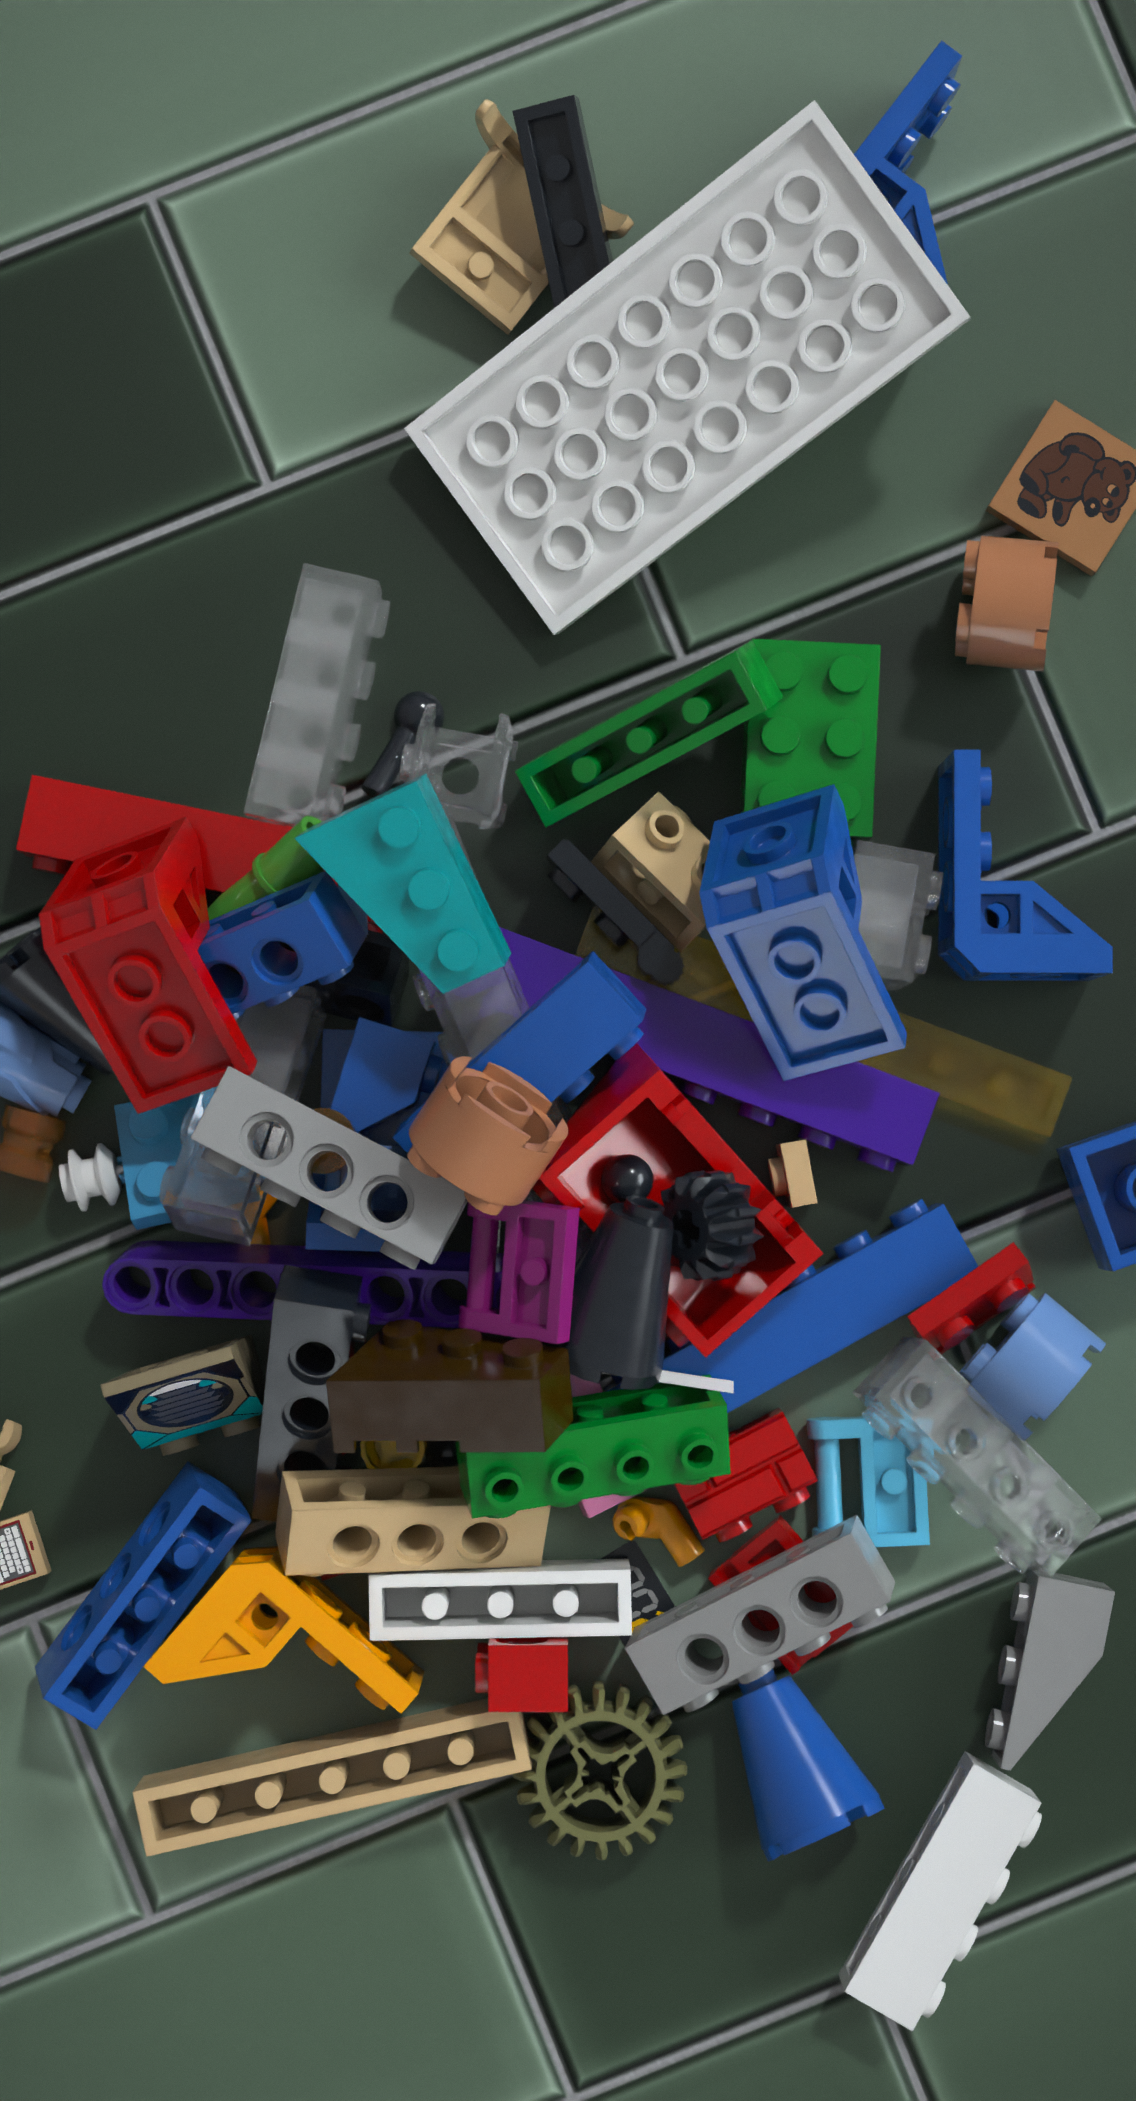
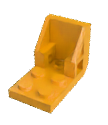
M278 1546L244 1548L143 1666L162 1684L264 1668L297 1630L302 1627L310 1634L305 1639V1643L319 1658L333 1667L341 1661L359 1677L354 1684L367 1700L382 1710L390 1704L400 1714L419 1694L425 1672L391 1641H370L369 1622L317 1577L304 1575L285 1576ZM261 1604H268L278 1615H267L262 1610Z

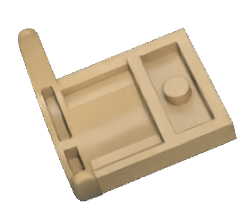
M486 99L477 109L475 120L489 151L412 247L409 254L509 335L549 284L518 135L501 115L496 104ZM601 204L608 239L624 237L634 225L632 219L626 214L618 213Z

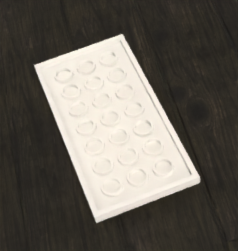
M814 100L404 429L548 628L556 635L560 634L972 318Z

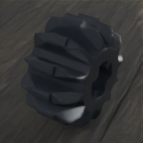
M721 1170L688 1172L682 1177H677L675 1185L661 1191V1198L665 1208L663 1215L673 1222L671 1266L680 1268L684 1279H694L696 1281L729 1279L734 1274L740 1273L741 1267H745L748 1263L756 1260L752 1244L763 1238L764 1235L755 1227L754 1217L762 1209L750 1206L748 1201L751 1186L736 1183L733 1172H723Z

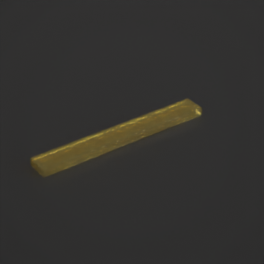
M593 907L576 951V956L584 959L594 951L610 969L753 1022L714 942L697 936L682 952L675 947L674 951L680 952V957L684 958L683 965L685 967L682 970L684 974L679 976L680 980L674 981V984L671 986L670 984H667L665 987L662 984L656 985V982L650 981V976H644L637 969V950L628 941L619 949L592 922L600 914ZM898 1012L907 1031L906 1048L857 1061L940 1093L939 1097L1045 1137H1051L1073 1078Z

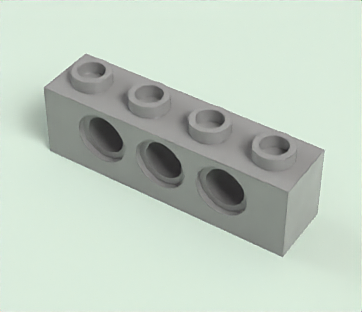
M228 1066L191 1136V1139L206 1146L200 1157L203 1160L234 1176H237L242 1165L266 1177L260 1187L262 1191L293 1207L297 1206L301 1196L325 1208L320 1221L352 1238H356L361 1228L385 1240L379 1252L414 1270L420 1259L430 1264L436 1263L468 1202L464 1196V1191L445 1178H435L420 1172L408 1159L230 1066ZM268 1122H278L287 1133V1146L284 1152L277 1158L264 1160L259 1157L254 1149V1134L261 1125ZM326 1153H338L347 1165L346 1180L339 1188L333 1191L321 1190L315 1184L312 1177V1168L315 1161ZM384 1184H397L406 1193L408 1200L407 1209L404 1215L397 1221L391 1223L382 1222L372 1211V1196Z
M855 1515L635 1627L625 1646V1650L663 1715L683 1706L685 1712H691L712 1701L719 1694L717 1688L737 1678L741 1684H748L764 1676L774 1667L773 1660L793 1650L797 1656H803L817 1650L830 1640L831 1635L829 1632L849 1622L852 1623L854 1628H859L875 1621L888 1610L886 1604L891 1601L895 1580L858 1515ZM811 1581L824 1582L834 1590L836 1598L827 1603L816 1602L808 1597L803 1586ZM754 1610L768 1611L777 1619L779 1627L772 1631L760 1630L750 1622L748 1613ZM699 1638L710 1639L718 1644L723 1656L716 1659L705 1658L697 1653L692 1641Z

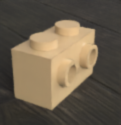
M658 791L609 838L591 863L680 952L706 928L699 891L710 841L691 823L690 818L683 810L672 805Z

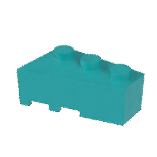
M426 773L318 823L294 838L443 994L505 966L512 953Z

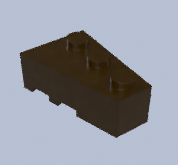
M411 1319L389 1321L326 1381L334 1453H355L357 1448L356 1441H396L397 1453H418L419 1441H459L460 1452H546L574 1420L568 1349L542 1345L540 1341L532 1338L508 1340L483 1336L479 1331L468 1328L451 1331L425 1327L420 1322Z

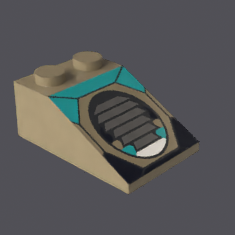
M252 1335L130 1370L100 1385L104 1399L140 1448L144 1450L159 1445L162 1456L200 1445L197 1433L221 1427L224 1437H229L261 1426L258 1415H261L263 1412L265 1379Z

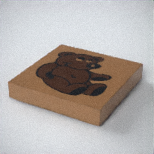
M1054 400L985 511L1032 540L1058 542L1057 555L1092 577L1136 509V449L1057 400Z

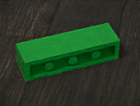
M751 640L537 756L515 770V773L546 828L768 710L782 699L783 696L755 643Z

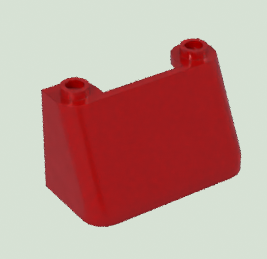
M637 1043L613 1063L566 1121L568 1126L566 1139L532 1188L544 1203L580 1208L579 1217L594 1232L610 1204L614 1203L603 1191L601 1184L602 1172L606 1164L619 1155L632 1154L647 1162L652 1170L654 1180L653 1188L647 1198L661 1204L663 1207L661 1191L675 1185L676 1178L682 1177L688 1172L701 1170L705 1172L716 1170L733 1172L736 1183L751 1186L748 1202L750 1206L762 1209L754 1217L755 1227L764 1235L763 1238L752 1244L756 1255L755 1261L748 1263L745 1267H741L740 1273L734 1274L731 1278L712 1281V1279L700 1281L684 1279L680 1268L670 1266L666 1334L680 1348L690 1341L705 1358L824 1254L782 1204Z

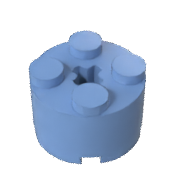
M1028 1293L1016 1303L1000 1323L1009 1331L995 1349L988 1343L982 1344L959 1371L968 1380L962 1391L1022 1442L1033 1433L1023 1425L1028 1418L1032 1416L1037 1420L1040 1417L1045 1421L1091 1367L1092 1363L1082 1356L1087 1348L1093 1353H1101L1106 1345L1103 1340L1047 1293L1040 1296L1038 1300Z

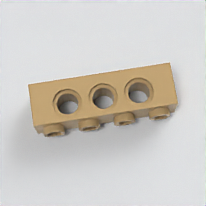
M458 1467L282 1471L275 1538L285 1576L304 1575L317 1577L324 1574L341 1573L378 1574L396 1571L541 1566L551 1505L520 1510L506 1518L495 1519L485 1516L472 1519L460 1487Z

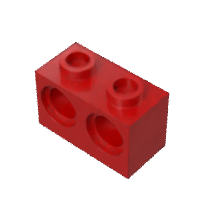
M568 1637L489 1638V1642H478L475 1659L476 1693H488V1712H568Z

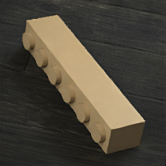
M488 1698L145 1775L132 1793L146 1857L532 1770V1759L529 1754V1737L523 1712H488Z

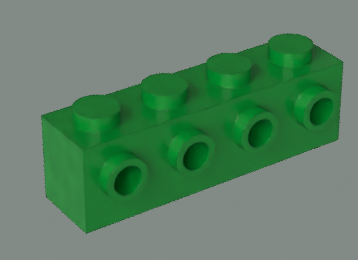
M708 1374V1375H702V1376H704V1377H710V1378H712V1377L710 1376V1374ZM662 1382L649 1389H618L572 1397L574 1420L546 1452H460L459 1441H456L460 1487L472 1519L485 1516L495 1519L506 1518L520 1510L549 1505L569 1507L578 1504L583 1499L612 1494L633 1496L642 1493L647 1488L676 1483L696 1485L707 1481L710 1477L731 1474L727 1404L720 1391Z

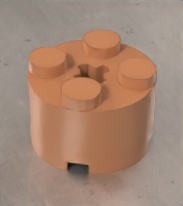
M982 535L980 541L967 540L962 595L973 596V604L960 603L955 656L967 657L966 664L1044 671L1047 650L1045 648L1050 626L1057 566L1058 542Z
M461 1056L451 1062L409 1128V1137L413 1145L408 1151L407 1157L411 1164L420 1172L435 1178L442 1176L463 1190L467 1201L479 1211L489 1215H498L504 1206L519 1205L525 1200L566 1139L568 1126L563 1118L557 1127L546 1115L553 1104L543 1093L520 1076L491 1062H488L483 1072L467 1068L472 1057Z

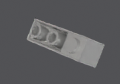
M1028 1568L1026 1583H1016L1010 1607V1619L1018 1621L1013 1646L1005 1645L1003 1647L998 1667V1683L1005 1685L1001 1710L992 1708L985 1734V1746L993 1748L991 1756L1001 1769L1011 1771L1103 1656L1115 1591L1106 1584L1034 1568Z

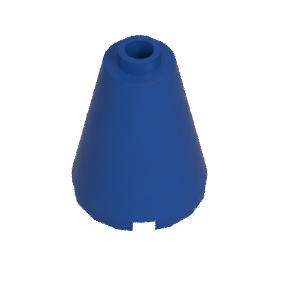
M771 1669L767 1674L753 1682L738 1684L743 1696L732 1701L760 1844L768 1862L782 1854H789L850 1826V1822L866 1815L869 1817L885 1809L879 1793L790 1675L778 1680L774 1670Z

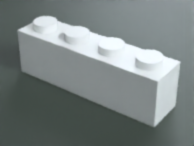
M629 1559L542 1560L541 1566L369 1573L370 1641L632 1635L631 1569Z
M964 1752L838 1975L844 1992L911 2031L914 2030L921 2015L929 2018L935 2012L946 1988V1983L941 1980L953 1959L962 1961L970 1951L978 1932V1927L974 1925V1922L985 1902L993 1905L999 1899L1010 1875V1871L1005 1867L1017 1846L1021 1848L1027 1847L1039 1828L1042 1814L1037 1811L1042 1803L1030 1788L970 1753Z

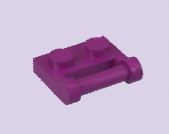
M524 1200L519 1205L504 1206L498 1215H489L479 1211L467 1202V1215L473 1217L467 1303L459 1308L458 1327L515 1338H532L540 1342L552 1344L568 1342L570 1339L580 1208ZM499 1221H506L500 1309L493 1307Z

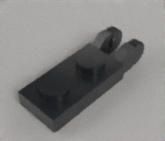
M563 839L547 855V860L555 867L547 877L573 903L583 896L600 913L592 922L614 945L620 949L628 941L637 950V969L644 976H650V981L656 982V985L662 984L665 987L667 984L671 986L674 984V981L680 980L679 976L684 974L682 970L685 967L683 965L684 958L680 957V952H675V947L568 839L566 841Z

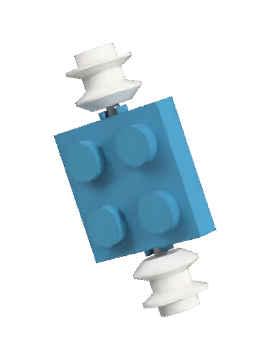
M217 1087L137 1114L131 1102L114 1105L121 1156L116 1159L113 1152L102 1143H98L93 1158L82 1160L74 1149H70L68 1151V1163L59 1165V1177L64 1197L67 1202L77 1201L82 1212L88 1210L90 1197L102 1195L110 1206L115 1205L121 1193L122 1184L125 1183L130 1219L136 1230L262 1203V1197L256 1172L242 1165L237 1176H234L200 1158L206 1146L191 1139ZM268 1122L257 1129L253 1138V1146L256 1153L261 1154L262 1151L264 1159L271 1160L284 1152L287 1146V1133L280 1123Z

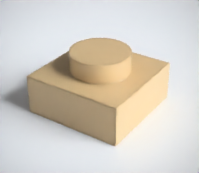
M806 1139L776 1144L778 1157L768 1159V1169L774 1196L785 1195L787 1207L791 1208L818 1203Z

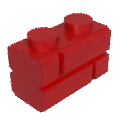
M778 1407L729 1432L731 1474L710 1477L707 1481L696 1485L676 1483L675 1486L702 1539L704 1540L715 1534L718 1542L721 1543L750 1529L753 1523L749 1516L770 1505L773 1506L776 1513H781L804 1502L810 1497L806 1487L818 1480L783 1411Z

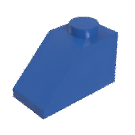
M359 1017L327 1117L361 1134L418 1104L421 1092L431 1094L439 1078L444 1058L433 1055L437 1043L434 1040Z

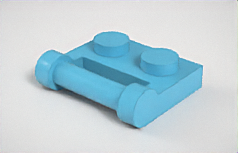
M902 1414L806 1419L807 1439L814 1440L815 1475L818 1480L816 1482L818 1526L812 1528V1537L843 1522L839 1439L858 1438L862 1524L875 1547L930 1545L923 1415Z

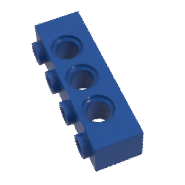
M324 871L209 920L210 929L201 943L198 953L234 1019L237 1020L247 1008L264 1002L266 1007L276 1006L292 997L299 990L300 986L318 980L321 985H326L340 979L354 967L353 959L364 942L366 934L332 877ZM278 941L288 944L295 952L283 948ZM225 964L234 967L240 974L231 971Z
M189 1461L186 1462L36 1664L35 1670L43 1699L97 1730L252 1521L237 1492Z

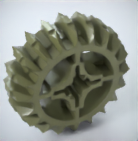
M594 1681L592 1686L593 1700L583 1702L580 1689L577 1685H572L568 1687V1700L571 1705L568 1708V1712H547L552 1719L550 1723L539 1716L531 1715L529 1717L527 1727L539 1738V1740L529 1738L528 1741L530 1758L533 1760L532 1770L515 1773L513 1778L520 1781L533 1782L517 1792V1800L520 1805H531L540 1802L529 1815V1824L536 1828L552 1820L554 1823L547 1834V1842L556 1846L568 1833L572 1835L570 1854L572 1856L579 1857L584 1851L585 1841L595 1842L596 1858L598 1860H606L608 1855L607 1842L618 1840L621 1853L624 1856H628L633 1853L630 1834L637 1832L640 1838L647 1844H651L656 1840L654 1829L648 1821L650 1818L667 1826L672 1823L674 1819L673 1813L661 1800L669 1802L683 1801V1788L667 1779L686 1776L687 1764L679 1759L667 1758L683 1749V1742L679 1735L660 1738L672 1724L668 1713L665 1715L661 1713L649 1721L646 1720L653 1706V1699L650 1696L644 1695L639 1698L632 1709L627 1706L630 1698V1688L628 1685L620 1684L616 1690L614 1701L605 1700L603 1681ZM592 1721H609L623 1725L633 1732L628 1736L623 1733L612 1741H600L591 1736L585 1728L581 1729L579 1725ZM563 1737L570 1746V1753L577 1764L575 1769L564 1778V1785L553 1792L547 1778L546 1765L553 1747ZM648 1747L654 1761L653 1775L647 1791L637 1803L630 1794V1787L625 1782L624 1775L629 1767L637 1762L636 1755ZM586 1753L591 1759L595 1758L601 1765L617 1760V1764L611 1765L614 1787L609 1781L605 1782L599 1775L593 1776L590 1779L586 1777L583 1780V1776L589 1775V1762L586 1761ZM598 1799L606 1802L615 1813L619 1812L620 1814L607 1818H592L580 1815L568 1807L572 1804L577 1807L587 1800Z

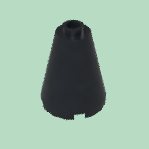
M41 927L35 931L32 930L0 958V1001L103 1075L108 1076L114 1071L43 947Z
M630 1195L626 1197L625 1203L610 1204L575 1264L570 1339L568 1342L560 1344L541 1342L542 1345L568 1349L570 1374L583 1380L599 1384L602 1372L623 1376L620 1384L622 1389H649L659 1383L664 1362L673 1222L663 1215L665 1208L651 1199Z

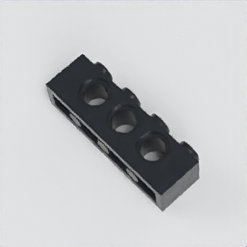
M284 1265L273 1304L252 1518L277 1522L282 1471L352 1469V1467L341 1466L342 1453H334L326 1381L354 1355L355 1342L366 1343L372 1305L360 1302L362 1276ZM310 1342H319L328 1347H318ZM305 1397L315 1398L321 1402L311 1401Z

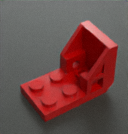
M184 817L75 859L39 913L43 947L137 1114L217 1087L228 1066L247 1076L251 1075L258 1061L198 953V949L210 929L199 838L188 818Z

